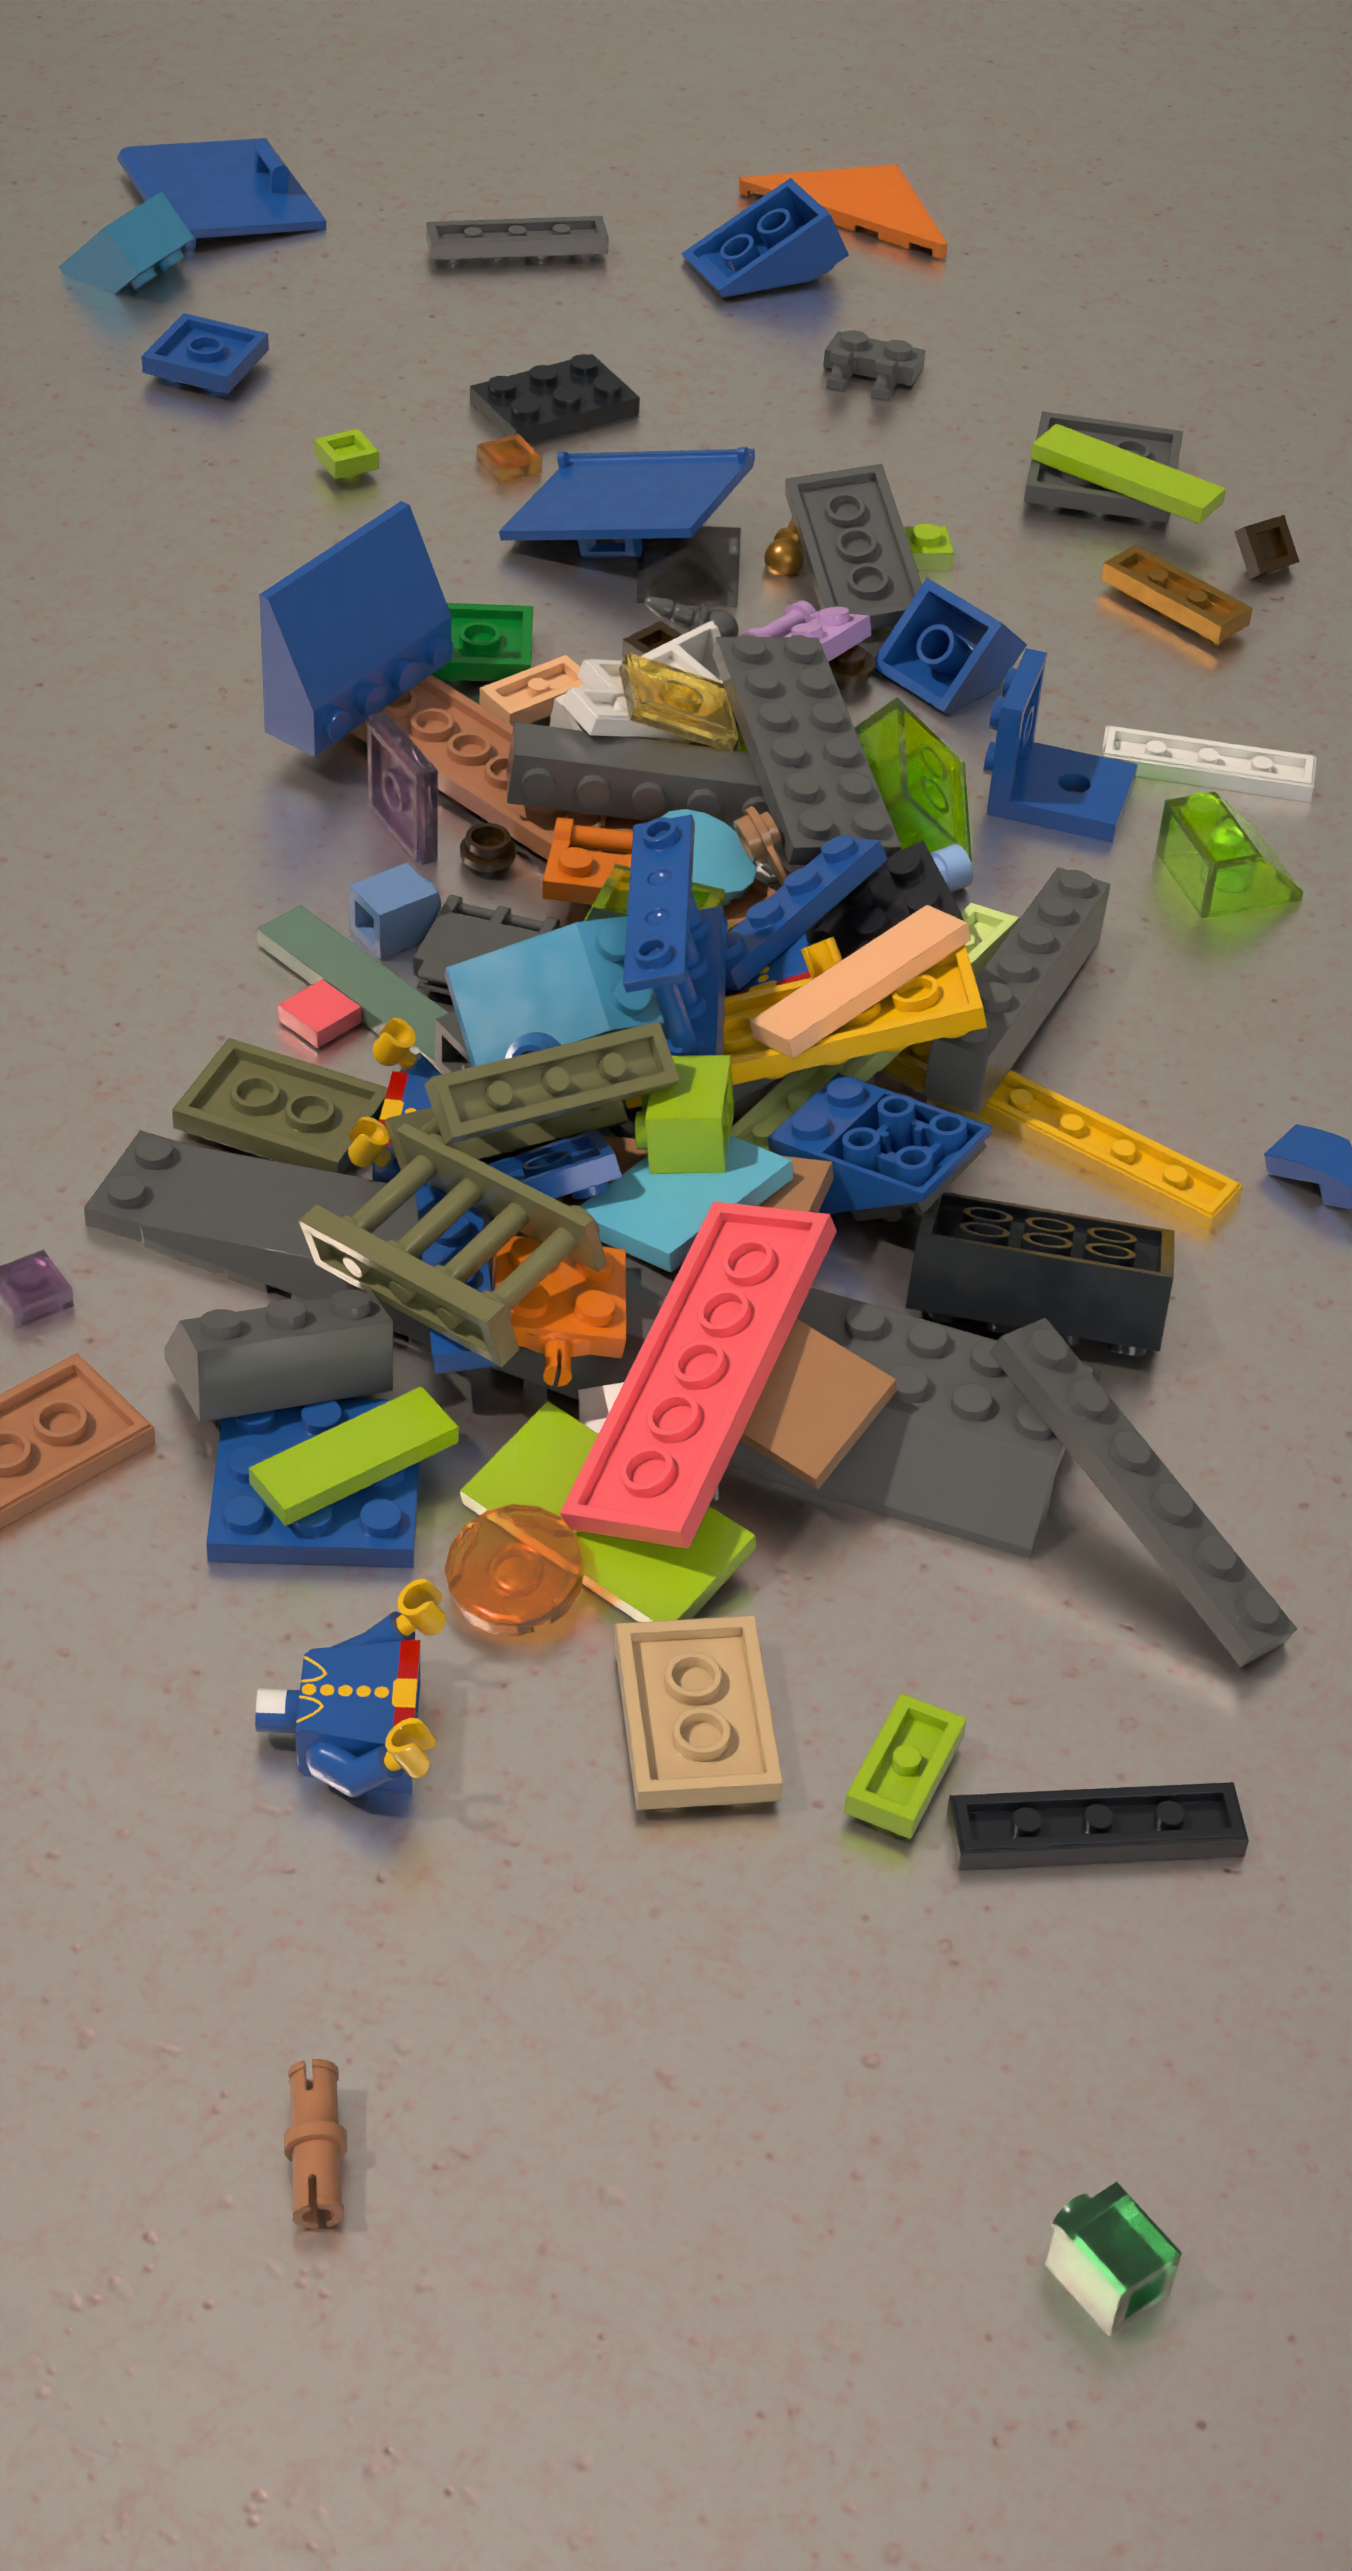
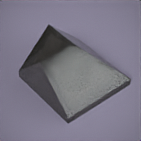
M702 526L692 538H641L643 549L641 556L638 557L636 603L645 604V600L648 597L668 598L673 600L675 604L680 603L688 606H700L703 604L710 607L737 608L741 528Z

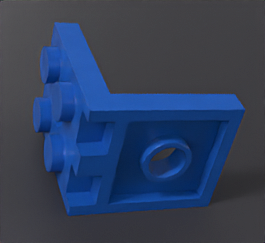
M1026 648L1018 668H1008L1002 697H996L991 712L989 729L997 730L996 742H990L983 768L984 774L992 775L986 815L1113 843L1135 783L1138 765L1034 742L1047 653Z

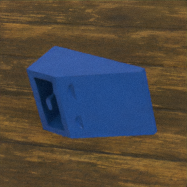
M837 1073L768 1136L769 1151L780 1156L832 1161L834 1180L818 1212L832 1214L923 1202L992 1135V1126Z

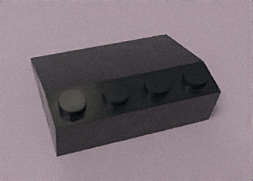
M944 1192L927 1211H924L916 1239L905 1308L919 1310L918 1315L921 1318L932 1322L952 1323L956 1321V1317L982 1321L981 1326L983 1328L1002 1334H1008L1046 1318L1067 1345L1081 1344L1082 1339L1106 1342L1110 1350L1124 1355H1144L1146 1349L1160 1352L1174 1276L1175 1230Z

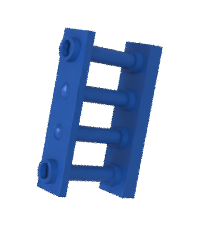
M692 814L674 818H657L648 823L633 826L623 985L626 993L653 989L665 1023L663 1033L671 1056L723 1055L728 923L722 906L698 910L692 893L695 822Z

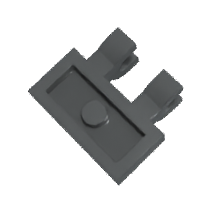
M838 331L826 347L824 353L823 367L832 369L827 379V388L845 391L853 374L876 378V382L872 387L871 397L889 401L898 383L912 386L924 368L926 350L914 348L910 343L902 340L886 342L868 338L865 333L860 331Z

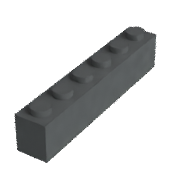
M514 722L506 770L508 804L642 821L661 818L669 811L688 809L715 817L725 822L734 831L733 821L743 817V810L750 806H753L759 815L766 811L770 814L748 752L627 736L589 735L586 731Z
M1057 867L975 979L984 1009L987 1028L970 1031L958 1038L932 1040L923 1093L924 1097L977 1115L980 1114L1100 941L1111 884L1094 879L1083 871L1066 870Z

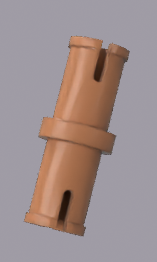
M312 2059V2080L306 2077V2064L304 2061L297 2062L288 2070V2083L290 2084L291 2128L284 2134V2154L293 2162L294 2206L292 2208V2221L304 2228L319 2229V2209H325L327 2227L336 2225L344 2218V2205L342 2204L340 2158L348 2150L347 2131L342 2125H339L338 2067L335 2063L328 2060Z

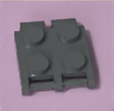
M450 894L413 957V976L421 979L417 987L450 995L444 975L446 967L560 928V920L547 917L543 922L511 914V908L498 906L496 910L469 905L463 903L462 897Z

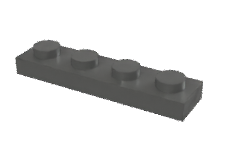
M602 216L426 222V240L431 260H441L446 263H457L463 259L484 258L489 261H502L507 257H529L535 260H544L557 255L590 258L595 254H608L609 236Z

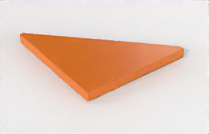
M897 164L739 177L738 191L745 197L765 196L791 178L831 214L836 226L854 232L856 225L864 227L870 231L878 232L879 240L910 249L911 243L931 249L933 252L932 256L935 258H946L948 243Z

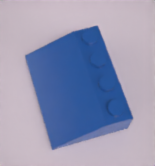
M400 501L259 594L265 732L314 757L335 742L341 740L364 721L375 716L384 707L410 691L415 685L451 661L453 651L451 613L411 507L403 501Z

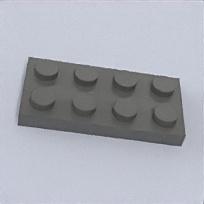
M883 464L785 479V495L820 609L845 607L849 609V614L870 615L871 630L895 626L922 586V582Z

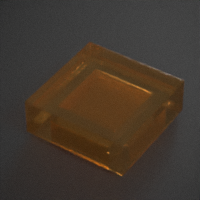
M519 434L477 445L476 460L498 483L542 472V457Z

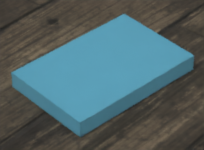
M730 1135L725 1173L649 1174L647 1156L625 1172L621 1178L610 1183L608 1190L591 1197L580 1207L585 1209L597 1222L600 1229L599 1239L601 1242L617 1249H625L626 1253L672 1272L683 1264L713 1201L751 1206L760 1205L794 1179L792 1160Z

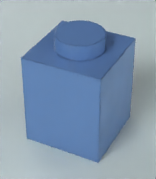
M407 862L349 885L350 931L380 961L420 945L435 921L438 912L441 910V898L435 885L431 881L425 880Z

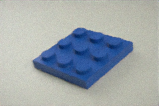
M344 1398L221 1419L206 1542L207 1562L414 1568L420 1462L287 1526L281 1522L249 1483V1467L391 1400Z

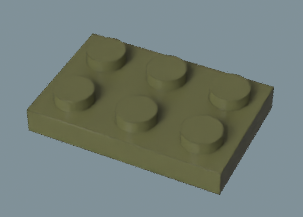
M228 1038L172 1109L173 1128L274 1161L344 1174L352 1163L348 1154V1148L352 1144L349 1139V1132L362 1117L368 1116L379 1121L388 1087Z

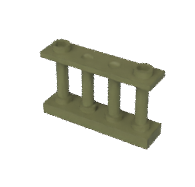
M659 1021L433 1076L424 1084L432 1106L431 1108L390 1117L384 1123L400 1170L408 1165L396 1132L404 1123L428 1135L438 1134L442 1136L445 1145L451 1144L452 1147L482 1161L513 1153L523 1148L529 1149L548 1144L552 1140H564L596 1129L603 1130L625 1124L629 1120L622 1100L671 1088L680 1079Z
M404 1123L396 1132L408 1165L352 1217L349 1215L340 1217L316 1204L299 1220L315 1264L365 1292L373 1291L377 1299L503 1367L520 1350L510 1323L512 1319L511 1310L567 1256L597 1272L607 1264L599 1239V1226L595 1219L582 1207L577 1205L568 1206L452 1147L451 1144L445 1145L442 1136L435 1133L428 1135ZM425 1183H429L447 1193L438 1204L398 1241L389 1240L386 1242L372 1234ZM471 1207L494 1218L445 1266L435 1265L433 1267L418 1259ZM519 1231L542 1243L492 1292L488 1290L479 1292L465 1284Z

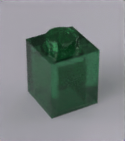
M1117 2181L1092 2198L1088 2194H1081L1075 2197L1058 2212L1052 2223L1054 2231L1046 2266L1109 2337L1170 2295L1182 2252Z

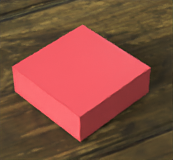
M321 979L278 1004V1020L313 1046L319 1048L362 1023L361 1006Z

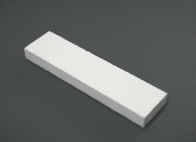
M1106 726L1101 757L1137 764L1136 777L1309 803H1311L1314 789L1317 757L1312 755L1116 726Z

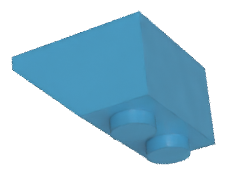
M161 191L105 226L62 263L59 269L68 277L114 294L129 284L136 291L157 276L154 268L159 266L164 273L184 259L185 256L181 249L191 242L194 236Z

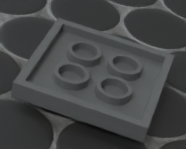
M1042 411L1036 440L1055 424H1059L1174 469L1178 467L1183 431ZM1033 459L1031 460L1024 502L1035 503L1046 509L1063 507L1084 510L1095 516L1112 514L1132 517L1144 523L1155 521L1169 522V512L1039 463Z

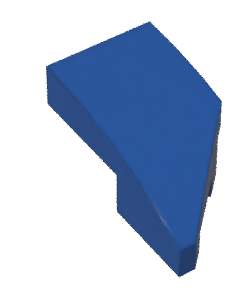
M1296 1124L1264 1153L1268 1175L1319 1183L1324 1205L1352 1209V1146L1348 1139L1320 1129Z

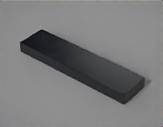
M1234 1782L950 1795L947 1808L958 1870L1245 1856L1249 1842Z

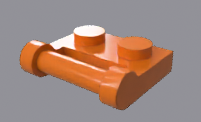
M557 817L554 839L543 877L542 899L628 909L633 832L575 825V819ZM586 849L609 851V852H618V853H626V854H625V855L612 854V853L588 851V850H586Z

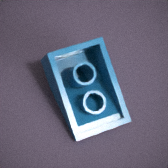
M627 916L576 922L446 967L444 972L471 1066L474 1067L505 1059L511 1044L520 1036L531 1032L548 1034L554 1037L561 1045L659 1021L663 1030L665 1023L653 989L626 993L623 985Z

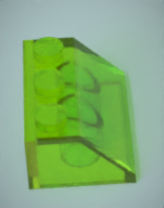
M896 697L854 728L902 846L901 850L923 840L930 853L953 844H958L965 850L970 861H972L965 763Z

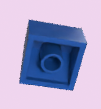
M926 578L874 657L875 670L946 715H950L998 689L1006 677L1008 668L1014 666L1027 644L997 619L929 578Z

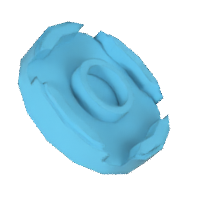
M682 809L669 811L662 817L666 818L690 814L693 816L695 834L692 893L696 903L723 906L729 905L734 898L740 900L745 896L754 882L757 866L756 862H752L746 854L736 831L725 822L703 812Z

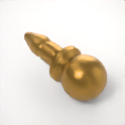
M791 518L787 528L777 531L774 541L769 544L765 551L764 561L767 569L778 576L795 575L800 571L804 563V553L793 518Z

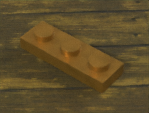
M1137 545L1104 562L1102 581L1119 589L1124 595L1135 598L1154 608L1164 617L1174 619L1194 630L1204 639L1212 640L1219 644L1250 625L1252 607Z

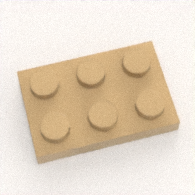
M755 1616L615 1623L614 1643L636 1810L781 1801L783 1781Z

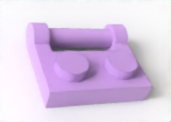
M802 600L787 607L783 616L763 628L754 627L741 635L756 637H790L794 635L818 637L829 662L871 636L870 615L849 614V609L845 607H829L816 611L810 603Z

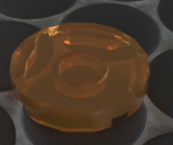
M517 1504L488 1510L466 1524L450 1545L445 1565V1574L451 1598L465 1619L490 1634L520 1636L535 1632L533 1626L541 1625L549 1619L552 1624L564 1616L581 1593L585 1573L577 1536L565 1521L539 1506Z

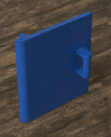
M266 138L128 146L123 148L117 156L118 162L144 201L149 200L161 191L164 193L194 236V239L185 246L187 251L195 249L196 238L326 229V219Z
M739 447L738 449L569 454L568 452H558L557 461L559 469L499 530L500 540L578 539L580 553L583 558L640 557L643 549L641 538H692L753 468L755 449ZM596 539H624L625 543H597Z

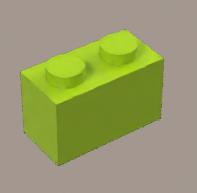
M731 1055L672 1056L680 1081L671 1088L641 1095L642 1111L636 1113L635 1121L637 1149H647L649 1174L725 1173L735 1109Z

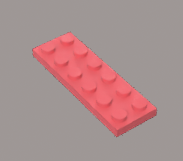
M713 1201L560 1511V1515L568 1529L689 1549L836 1235L837 1230L830 1214Z

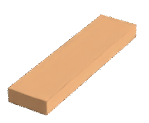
M929 905L924 906L750 1020L753 1038L791 1058L797 1057L969 942L971 938L968 923Z

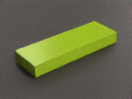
M420 1386L249 1467V1483L281 1522L287 1526L457 1444L459 1427L427 1391Z

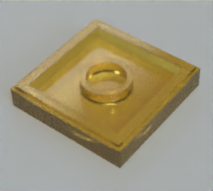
M626 653L619 671L631 721L732 753L739 735L723 683L632 653Z

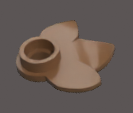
M750 806L743 810V817L733 821L737 836L752 862L758 861L761 864L768 863L779 883L783 886L785 878L790 873L783 865L775 849V845L782 842L778 828L767 811L759 815L757 810Z

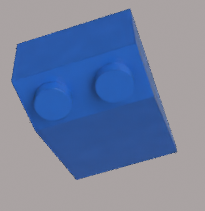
M791 178L681 253L684 260L722 298L813 281L818 276L831 271L838 262L849 256L831 214Z

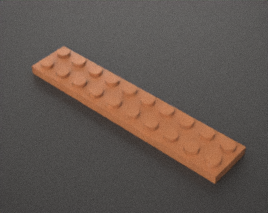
M429 675L410 691L398 697L375 716L370 717L351 731L352 734L489 823L503 826L509 831L511 837L546 860L549 858L557 817L575 819V825L632 832L634 825L650 822L508 804L506 770L513 726L433 675ZM586 849V850H588V851H596V852H604V853H612V854H621V855H625V854H626V853H618V852H609V851ZM754 878V882L745 896L740 900L734 898L729 905L722 906L728 923L727 933L747 917V912L752 906L767 900L776 891ZM696 903L698 910L718 907Z

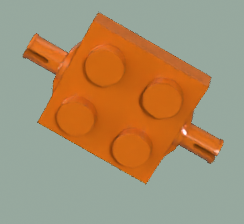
M514 1236L493 1256L492 1291L542 1243L533 1237ZM602 1247L607 1264L599 1272L567 1256L511 1310L512 1319L510 1323L518 1346L544 1354L543 1379L550 1386L554 1384L557 1368V1387L567 1385L571 1381V1357L596 1355L622 1359L626 1343L625 1249Z

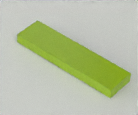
M1055 424L1032 443L1030 458L1034 461L1197 524H1201L1224 502L1226 491L1224 487L1059 424Z

